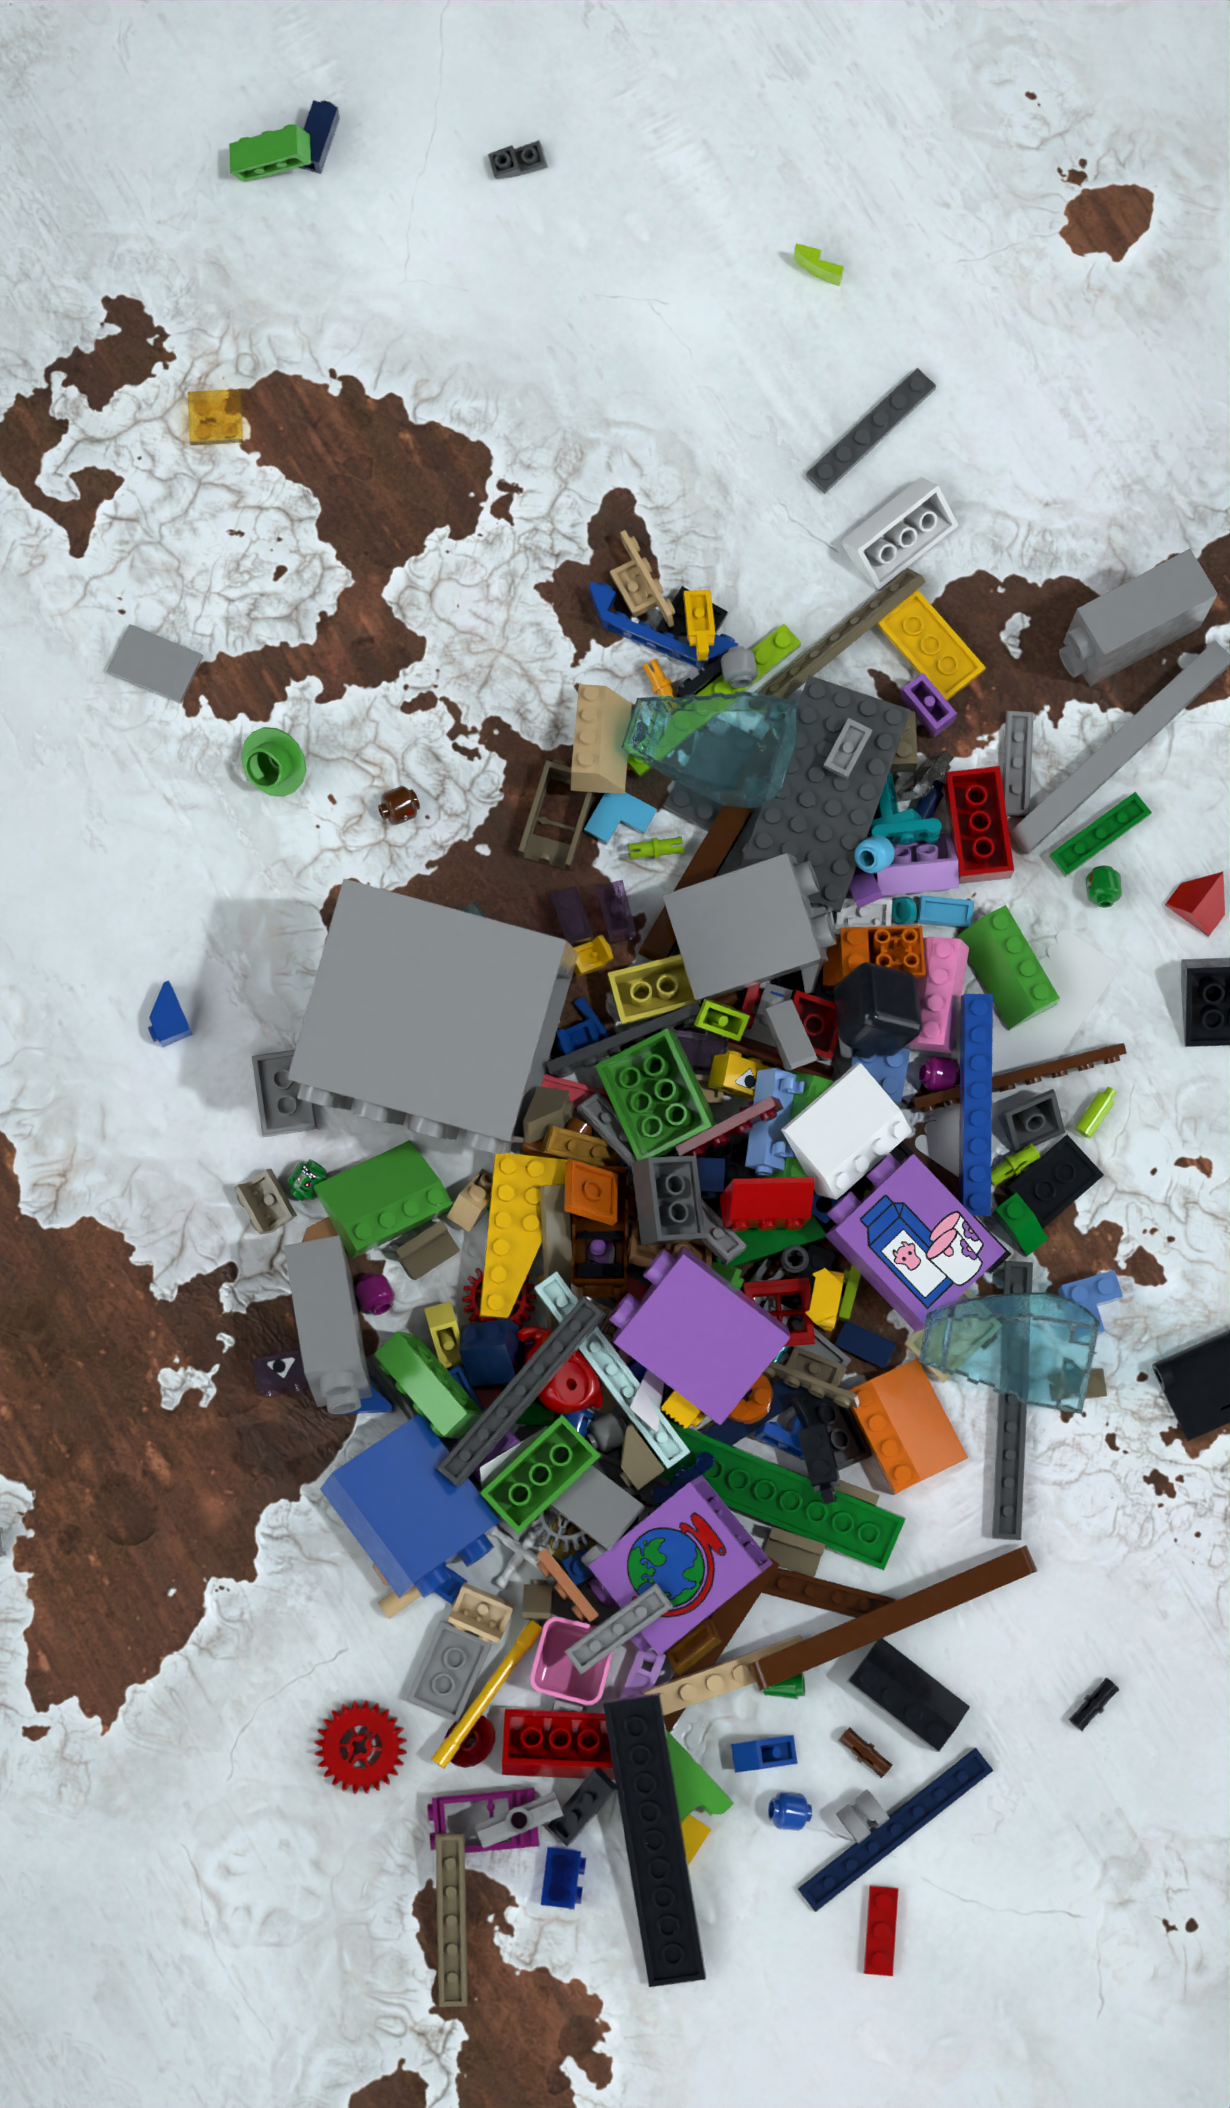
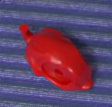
M529 1326L522 1328L516 1333L518 1340L521 1342L528 1338L535 1340L534 1346L526 1355L524 1365L554 1330ZM578 1350L575 1351L538 1395V1398L548 1410L562 1414H574L589 1407L598 1409L604 1403L598 1375Z

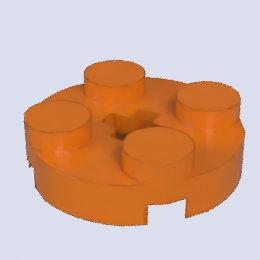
M761 1374L748 1390L752 1392L749 1395L750 1400L746 1402L744 1399H741L727 1418L729 1420L752 1424L768 1414L771 1408L773 1389L764 1375Z

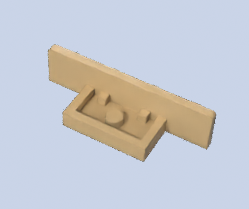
M625 530L620 532L622 543L632 560L611 570L610 576L632 616L635 618L658 606L668 626H673L672 615L675 614L674 607L669 599L664 600L661 593L664 591L657 578L652 579L650 575L652 569L646 557L641 559L638 554L640 548L635 537L629 538Z

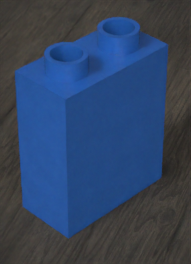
M420 1414L332 1472L320 1488L321 1492L399 1598L415 1587L423 1598L435 1592L451 1579L444 1566L458 1556L467 1567L477 1562L494 1548L487 1535L501 1522L469 1478L459 1488L437 1469L450 1452Z

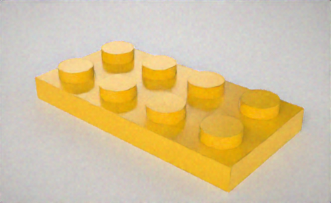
M918 589L876 623V626L919 675L924 673L946 701L951 699L986 669Z

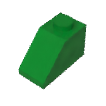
M1017 1193L1002 1203L992 1213L993 1217L1026 1257L1048 1240L1034 1213Z

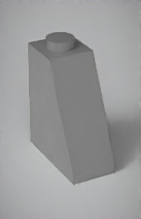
M780 997L767 1002L769 1007L764 1009L763 1012L785 1071H790L818 1060L792 999L784 1001V998Z

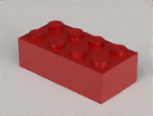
M1000 766L946 772L943 783L950 835L958 858L959 884L1011 878L1014 872Z

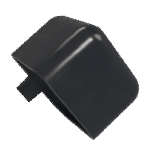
M865 962L858 965L835 985L834 996L838 1034L845 1045L859 1049L855 1052L857 1057L869 1059L876 1053L893 1056L920 1035L923 1023L918 981L912 973Z

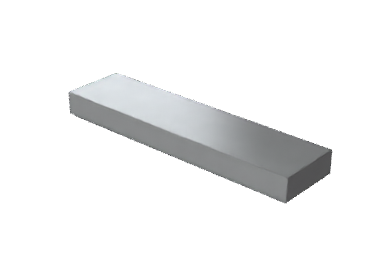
M1006 712L1003 793L1007 817L1025 818L1030 811L1034 712Z
M656 1583L564 1652L582 1675L671 1609L673 1604Z

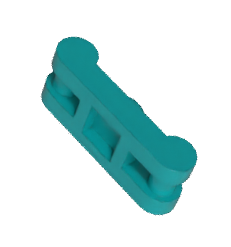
M935 818L879 824L873 827L871 836H883L891 844L910 845L915 841L922 840L928 844H935L939 840L942 824Z

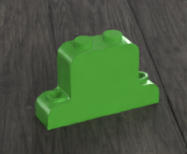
M666 1729L681 1822L699 1805L710 1816L712 1814L720 1815L725 1813L734 1804L733 1801Z

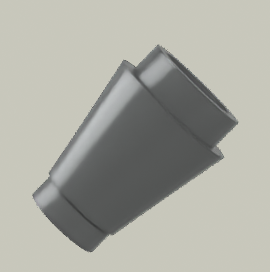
M793 1245L783 1251L781 1262L787 1271L798 1273L807 1267L809 1256L804 1248ZM796 1258L799 1261L798 1266H793L789 1260Z

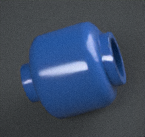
M780 1792L769 1802L768 1818L770 1821H773L777 1829L799 1831L803 1829L806 1821L809 1822L811 1820L812 1806L807 1803L806 1797L801 1793Z

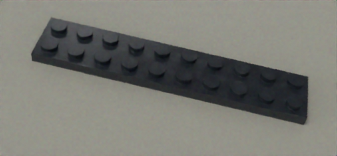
M657 1693L604 1701L603 1708L615 1781L618 1786V1800L649 1987L706 1980L707 1976L661 1695Z

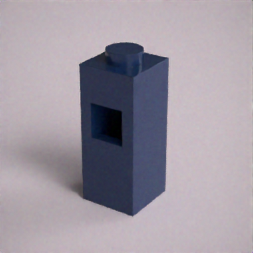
M313 100L303 128L304 131L310 134L311 164L298 168L319 174L322 173L340 120L338 107L333 103Z

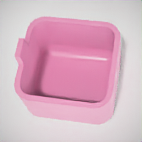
M561 1617L550 1618L544 1624L530 1676L531 1685L537 1692L587 1706L594 1705L600 1701L613 1652L582 1675L564 1652L594 1630L595 1626Z

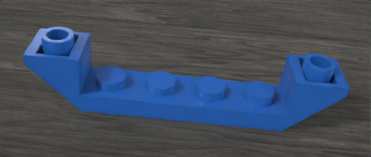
M590 583L589 595L602 627L622 637L698 669L709 661L711 663H714L717 659L721 661L722 656L728 652L729 648L738 646V643L732 637L726 634H721L720 636L715 634L714 646H709L708 660L697 661L696 646H690L689 642L685 644L678 641V638L671 633L663 632L661 634L654 631L653 627L645 622L635 623L628 620L629 617L621 612L615 611L612 613L611 609L616 601V592L605 583Z

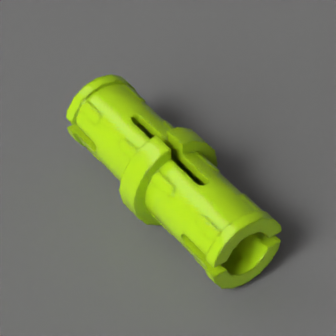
M678 836L658 840L656 837L651 838V841L628 843V851L639 850L638 852L628 853L629 859L646 857L659 859L661 855L683 854V846L672 847V845L683 843L682 837Z
M1030 1143L1012 1156L1009 1154L1004 1157L1005 1160L991 1169V1184L994 1187L1008 1177L1014 1174L1018 1175L1025 1166L1041 1158L1035 1146Z

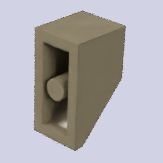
M537 1086L523 1121L524 1143L530 1144L544 1138L548 1124L561 1128L565 1127L567 1119L572 1118L574 1104L570 1102L569 1091Z
M629 1423L625 1426L620 1467L623 1472L619 1475L629 1488L634 1485L639 1490L665 1469L632 1424Z
M530 1579V1585L524 1584L523 1620L548 1621L551 1618L553 1587L547 1585V1580Z

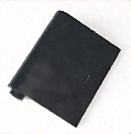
M1230 1330L1152 1364L1154 1374L1187 1441L1230 1423V1406H1228L1230 1405Z

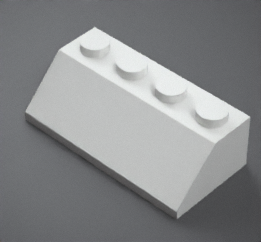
M920 477L841 540V543L855 566L879 590L959 525L939 486Z

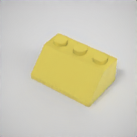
M681 954L608 973V983L621 1025L674 1012L696 1002L701 1004V1001L695 999Z

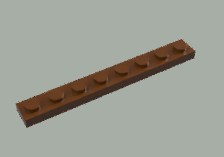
M1119 1043L992 1077V1089L999 1088V1091L1003 1092L1015 1089L1014 1083L1024 1080L1026 1085L1041 1082V1076L1051 1074L1052 1078L1068 1075L1067 1069L1077 1067L1078 1071L1094 1068L1093 1062L1104 1060V1064L1120 1061L1119 1055L1127 1054L1125 1044ZM960 1086L910 1098L912 1109L920 1108V1112L924 1113L937 1109V1103L946 1101L947 1106L960 1103Z

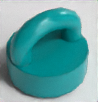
M895 898L892 902L891 916L893 920L899 924H908L918 919L916 903L912 898Z

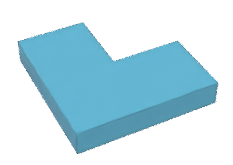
M626 792L625 794L604 793L584 828V832L606 844L609 843L620 822L644 834L657 809Z

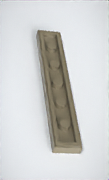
M565 1184L540 1186L544 1280L557 1271L571 1290L570 1212L564 1211ZM546 1306L547 1329L555 1330L560 1323Z
M465 1832L436 1833L439 2007L468 2006Z

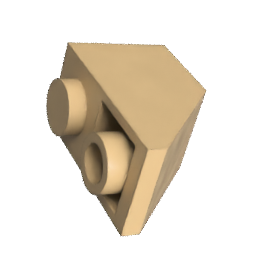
M481 1169L458 1195L447 1218L470 1232L482 1219L487 1211V1207L490 1205L493 1174Z

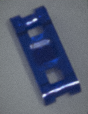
M709 1452L700 1453L697 1458L698 1463L688 1470L684 1466L672 1476L675 1481L670 1485L655 1488L652 1494L653 1499L657 1503H665L690 1481L711 1469L715 1464L714 1455Z

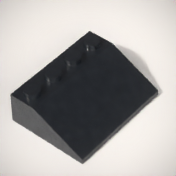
M1230 958L1181 959V994L1185 1047L1230 1045Z

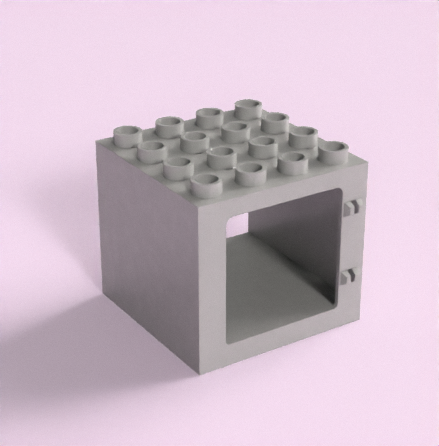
M343 878L287 1079L302 1083L298 1099L330 1108L351 1110L355 1098L357 1099L353 1110L355 1115L383 1123L404 1125L406 1114L409 1113L412 1116L408 1130L440 1139L456 1140L459 1128L467 1130L463 1145L494 1154L505 1155V1153H510L512 1142L524 1143L523 1121L537 1086L541 1087L547 1068L546 1062L550 1058L578 953L567 940Z

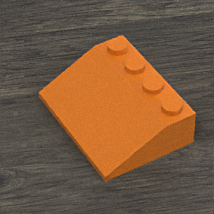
M918 1358L849 1390L855 1393L860 1401L858 1408L849 1407L893 1495L968 1459Z

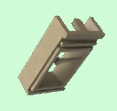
M554 759L553 762L546 760L518 854L520 858L571 872L594 792H587L576 828L548 820L546 817H538L550 779L571 785L572 767H568L569 764L561 760ZM537 821L541 825L548 824L575 832L571 845L534 835L533 832Z

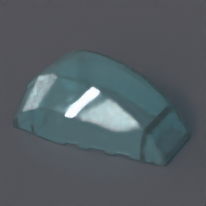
M746 691L735 692V694L729 695L711 693V696H697L693 694L680 698H672V696L637 698L622 749L669 778L724 806L758 808L767 804L782 791L797 743L798 703L795 700Z
M1046 1292L991 1294L964 1298L942 1305L927 1313L919 1362L950 1375H953L955 1372L965 1376L967 1381L977 1385L980 1382L993 1387V1391L1004 1395L1006 1392L1016 1396L1017 1401L1028 1405L1082 1414L1100 1321L1087 1308L1078 1303Z

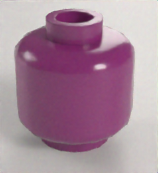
M931 1056L926 1062H922L919 1070V1080L928 1091L938 1092L947 1090L960 1084V1069H958L954 1059Z
M367 1273L359 1279V1283L355 1288V1296L366 1313L381 1315L392 1308L395 1292L384 1275Z

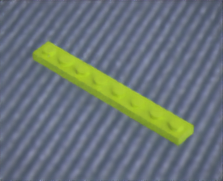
M785 624L781 625L751 650L755 655L758 673L751 685L744 688H734L731 684L724 681L723 674H721L629 749L627 764L639 778L643 776L655 764L664 759L715 715L719 714L801 646V642Z

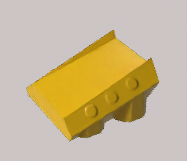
M824 1268L813 1273L816 1279L810 1310L805 1313L824 1331L832 1332L838 1313L844 1273L829 1271Z

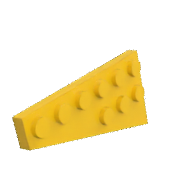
M505 1153V1155L494 1154L479 1317L508 1319L542 1243L540 1186L565 1184V1165L568 1160Z

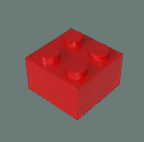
M798 990L794 991L791 999L817 1058L826 1061L831 1060L839 1038L835 1003Z

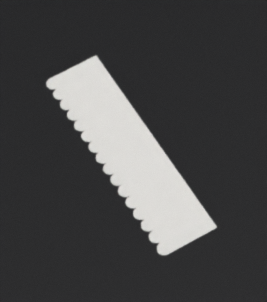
M1062 930L1058 932L1056 940L1059 944H1051L1047 949L1049 957L1041 958L1039 963L1060 999L1056 1006L1011 1030L1007 1028L1002 1017H1000L1002 1025H996L992 1029V1077L1057 1060L1121 966L1070 931ZM1046 1075L1041 1076L1042 1081L1044 1080ZM1024 1080L1014 1083L1015 1089L1000 1092L999 1088L992 1089L991 1156L1006 1135L998 1115L1003 1110L1031 1099L1042 1081L1026 1085ZM945 1101L943 1102L945 1107L935 1110L934 1118L936 1121H930L925 1125L924 1131L926 1135L918 1136L915 1140V1146L919 1151L959 1177L960 1103L947 1106Z

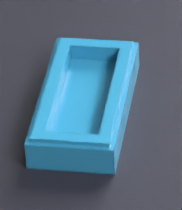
M920 895L917 924L967 929L972 925L974 901Z

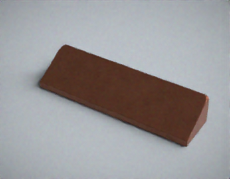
M742 1036L740 1041L729 1038L726 1051L740 1052L742 1058L761 1059L764 1061L763 1065L785 1071L777 1047ZM814 1061L792 1070L831 1080L834 1067Z

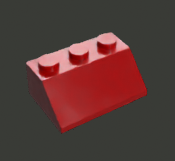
M814 1177L733 1179L720 1196L723 1229H732L734 1232H743L749 1228H759L760 1231H771L776 1227H786V1230L801 1229L811 1218L815 1184Z

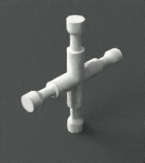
M544 1515V1520L548 1524L551 1519ZM497 1526L489 1533L490 1536L499 1538L503 1541L502 1544L515 1552L508 1562V1567L503 1575L499 1576L495 1581L497 1585L504 1589L508 1584V1578L513 1571L516 1572L524 1559L534 1566L539 1562L537 1554L531 1548L539 1538L536 1537L535 1532L541 1526L534 1527L532 1531L530 1530L522 1543L516 1541L509 1534L507 1536L499 1531Z

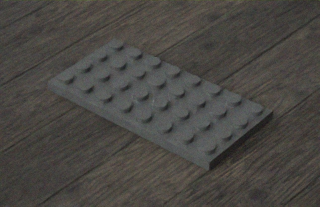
M808 675L740 869L786 853L795 856L798 864L810 861L820 892L809 895V901L841 912L857 866L854 857L855 849L860 842L867 838L911 710ZM850 718L873 731L849 778L845 779L823 768L846 721Z

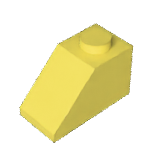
M451 1301L425 1308L426 1318L439 1361L446 1369L460 1364L463 1365L459 1353L461 1334Z

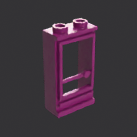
M535 1788L433 1797L432 1804H427L428 1820L434 1821L435 1830L434 1833H430L431 1850H436V1833L446 1832L444 1804L488 1800L486 1808L489 1811V1818L494 1817L493 1810L495 1809L492 1799L508 1798L509 1810H512L535 1800ZM515 1812L511 1817L512 1825L518 1829L525 1827L527 1816L523 1812ZM538 1826L511 1837V1842L496 1843L486 1848H483L482 1844L465 1846V1853L539 1847Z

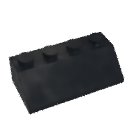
M883 1638L876 1641L846 1681L935 1752H939L970 1708L969 1705Z

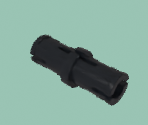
M1106 1677L1090 1696L1087 1695L1084 1698L1085 1702L1069 1718L1070 1722L1082 1732L1098 1713L1101 1714L1104 1711L1103 1707L1120 1689Z

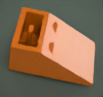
M922 926L840 927L838 939L840 981L858 965L865 962L912 973L916 979L925 977Z

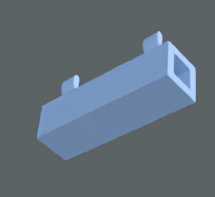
M779 1068L758 1070L753 1105L772 1096L780 1099L784 1108L777 1112L778 1116L768 1122H762L761 1120L754 1124L753 1129L749 1133L745 1166L755 1169L756 1174L771 1176L772 1172L784 1171L785 1159L795 1157L792 1148L787 1146L788 1141L781 1129L791 1120L794 1094L803 1093L804 1082H795V1074Z

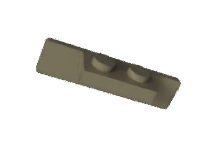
M796 1346L786 1366L772 1361L762 1373V1375L768 1378H774V1376L782 1378L791 1387L798 1388L802 1386L807 1388L811 1394L819 1398H824V1395L834 1399L833 1401L836 1404L845 1408H849V1406L858 1408L860 1404L855 1393L839 1388L847 1370L845 1365Z

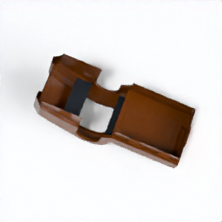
M595 1166L618 1173L617 1222L612 1226L573 1214L571 1292L578 1300L583 1296L613 1297L614 1300H620L627 1293L629 1170H626V1167ZM592 1240L610 1241L614 1246V1263H587V1247Z

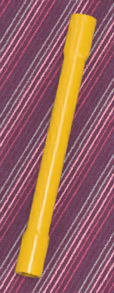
M530 1620L516 1639L514 1646L454 1730L432 1756L431 1760L443 1769L446 1768L458 1751L462 1741L522 1657L531 1649L541 1635L543 1628L539 1624Z

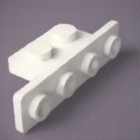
M846 895L841 912H837L833 930L834 934H839L840 927L918 926V924L891 922L892 896H883L879 900L858 908L852 895Z

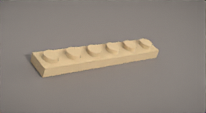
M801 1635L785 1639L643 1690L642 1694L660 1693L663 1714L667 1715L756 1683L749 1667L750 1663L803 1641Z

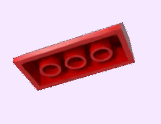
M505 1709L502 1775L586 1779L594 1769L600 1767L611 1780H615L604 1713Z

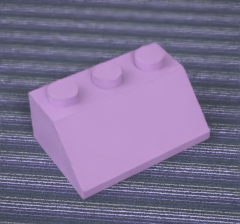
M950 833L940 834L939 840L935 844H928L924 840L915 841L910 845L892 844L895 854L891 865L878 873H873L882 896L893 897L897 894H921L926 891H948L959 888L958 858Z

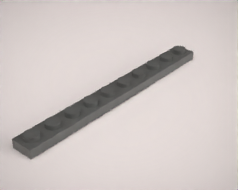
M1004 1262L992 1539L1021 1540L1033 1262Z

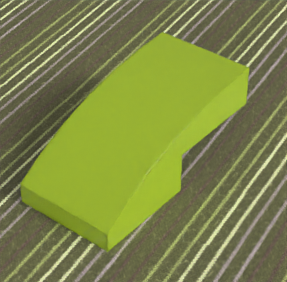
M796 243L793 259L801 267L821 280L840 286L844 266L820 260V249Z

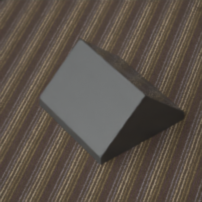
M1053 1089L1003 1110L998 1115L1015 1153L1030 1143L1036 1146L1065 1133L1056 1093Z

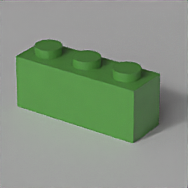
M290 124L284 126L283 129L264 131L261 135L243 137L239 141L229 143L230 173L246 182L311 164L310 134L299 126Z

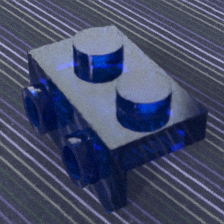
M547 1847L541 1905L574 1910L575 1903L581 1904L583 1887L577 1886L579 1874H585L586 1857H581L580 1850Z

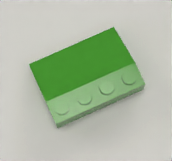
M665 1029L595 1065L637 1161L660 1157L676 1151L675 1146L717 1125L677 1034L669 1029Z
M410 1140L313 1186L351 1259L448 1213L453 1206L441 1180Z

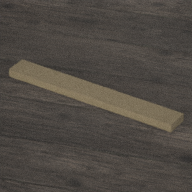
M909 568L903 571L750 698L748 702L751 707L766 716L807 681L808 675L814 676L926 583L923 576Z

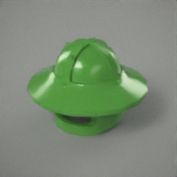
M263 727L253 731L244 741L241 752L243 768L248 780L259 790L271 796L283 797L294 793L302 785L306 774L305 756L299 744L288 733L278 728Z

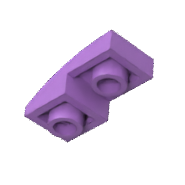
M860 868L856 869L848 890L857 907L860 908L883 898L873 874L866 873Z

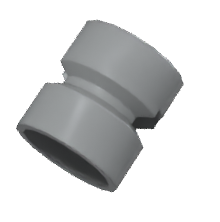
M868 1789L855 1798V1805L848 1804L836 1813L841 1823L858 1844L871 1834L870 1829L872 1827L878 1829L890 1819Z

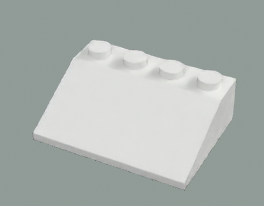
M858 1062L781 1129L806 1176L814 1177V1190L816 1194L836 1200L912 1133L898 1106L865 1067Z

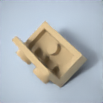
M464 1582L447 1621L461 1631H470L477 1634L480 1639L486 1642L499 1643L513 1613L515 1604Z

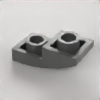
M539 140L516 149L511 145L488 154L495 179L520 176L548 168L543 147Z

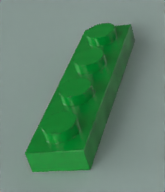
M1134 792L1050 853L1049 857L1062 874L1067 877L1149 817L1152 812L1138 794Z

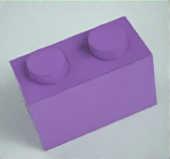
M924 673L902 688L900 699L911 711H915L916 718L933 738L954 723L957 715L956 711Z

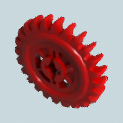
M354 1700L352 1710H349L345 1704H342V1714L332 1710L331 1713L334 1720L331 1721L324 1718L323 1721L328 1728L317 1730L318 1733L324 1736V1739L314 1741L315 1744L322 1746V1750L315 1752L314 1755L324 1757V1760L317 1766H327L328 1769L323 1776L325 1778L331 1775L335 1776L332 1786L342 1781L343 1792L350 1785H352L353 1794L358 1793L360 1786L363 1787L365 1794L369 1793L370 1785H373L379 1791V1781L382 1780L389 1785L388 1774L398 1776L399 1774L394 1766L404 1765V1762L398 1758V1755L407 1754L406 1750L399 1748V1745L407 1742L406 1738H398V1734L404 1728H394L398 1717L388 1720L387 1717L390 1710L386 1709L380 1714L379 1703H376L372 1710L369 1708L368 1700L364 1701L362 1708H359L357 1701ZM357 1726L369 1727L364 1735L357 1734L355 1730ZM352 1729L354 1736L349 1739L348 1744H341L344 1734ZM370 1732H373L366 1740L365 1748L367 1752H360L354 1756L356 1747L353 1745L354 1742H362L368 1737ZM377 1734L382 1743L381 1748L374 1747L372 1741ZM340 1746L347 1747L349 1755L346 1760L342 1757ZM374 1750L381 1751L378 1760L370 1766L367 1758L372 1755ZM357 1760H364L367 1768H354L353 1766Z

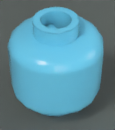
M875 835L858 844L854 857L856 864L861 870L873 874L890 866L894 860L895 852L893 845L887 838Z

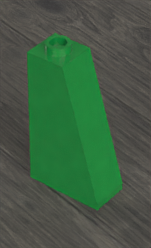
M812 1213L807 1223L798 1230H786V1227H776L771 1231L749 1228L743 1232H734L747 1247L745 1251L727 1265L740 1268L781 1255L789 1246L797 1245L803 1248L810 1244H816L826 1238V1233ZM712 1253V1256L717 1263L724 1264L714 1253Z

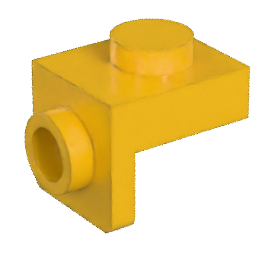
M603 935L597 936L589 943L574 947L578 953L574 972L579 977L604 968L613 959L611 946L606 942Z

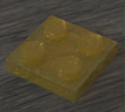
M241 389L188 392L189 438L191 445L244 443Z

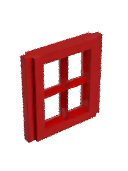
M809 1278L743 1283V1293L753 1301L754 1297L775 1296L776 1311L769 1313L780 1322H782V1316H803L804 1330L789 1331L791 1338L784 1347L815 1344L814 1322L805 1313L810 1310L812 1300ZM801 1294L802 1309L781 1311L780 1295Z

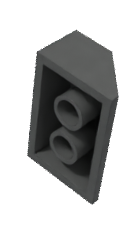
M696 1156L653 1157L632 1163L641 1246L666 1245L705 1239L706 1233Z

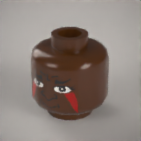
M400 786L383 793L381 804L378 805L382 819H388L393 825H399L415 818L417 810L420 809L419 800L414 790H409L405 786Z

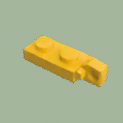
M711 590L684 591L683 599L689 645L696 646L697 661H707L709 646H714L715 640Z

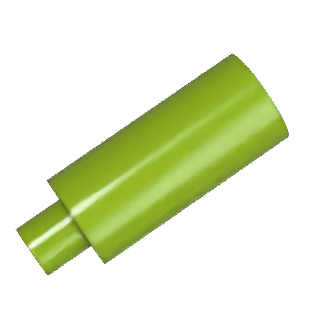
M1109 1086L1104 1093L1098 1092L1074 1129L1082 1136L1091 1139L1115 1104L1112 1099L1117 1092Z

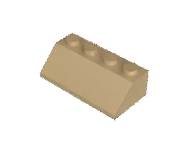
M579 684L571 769V791L625 794L632 703L607 686Z

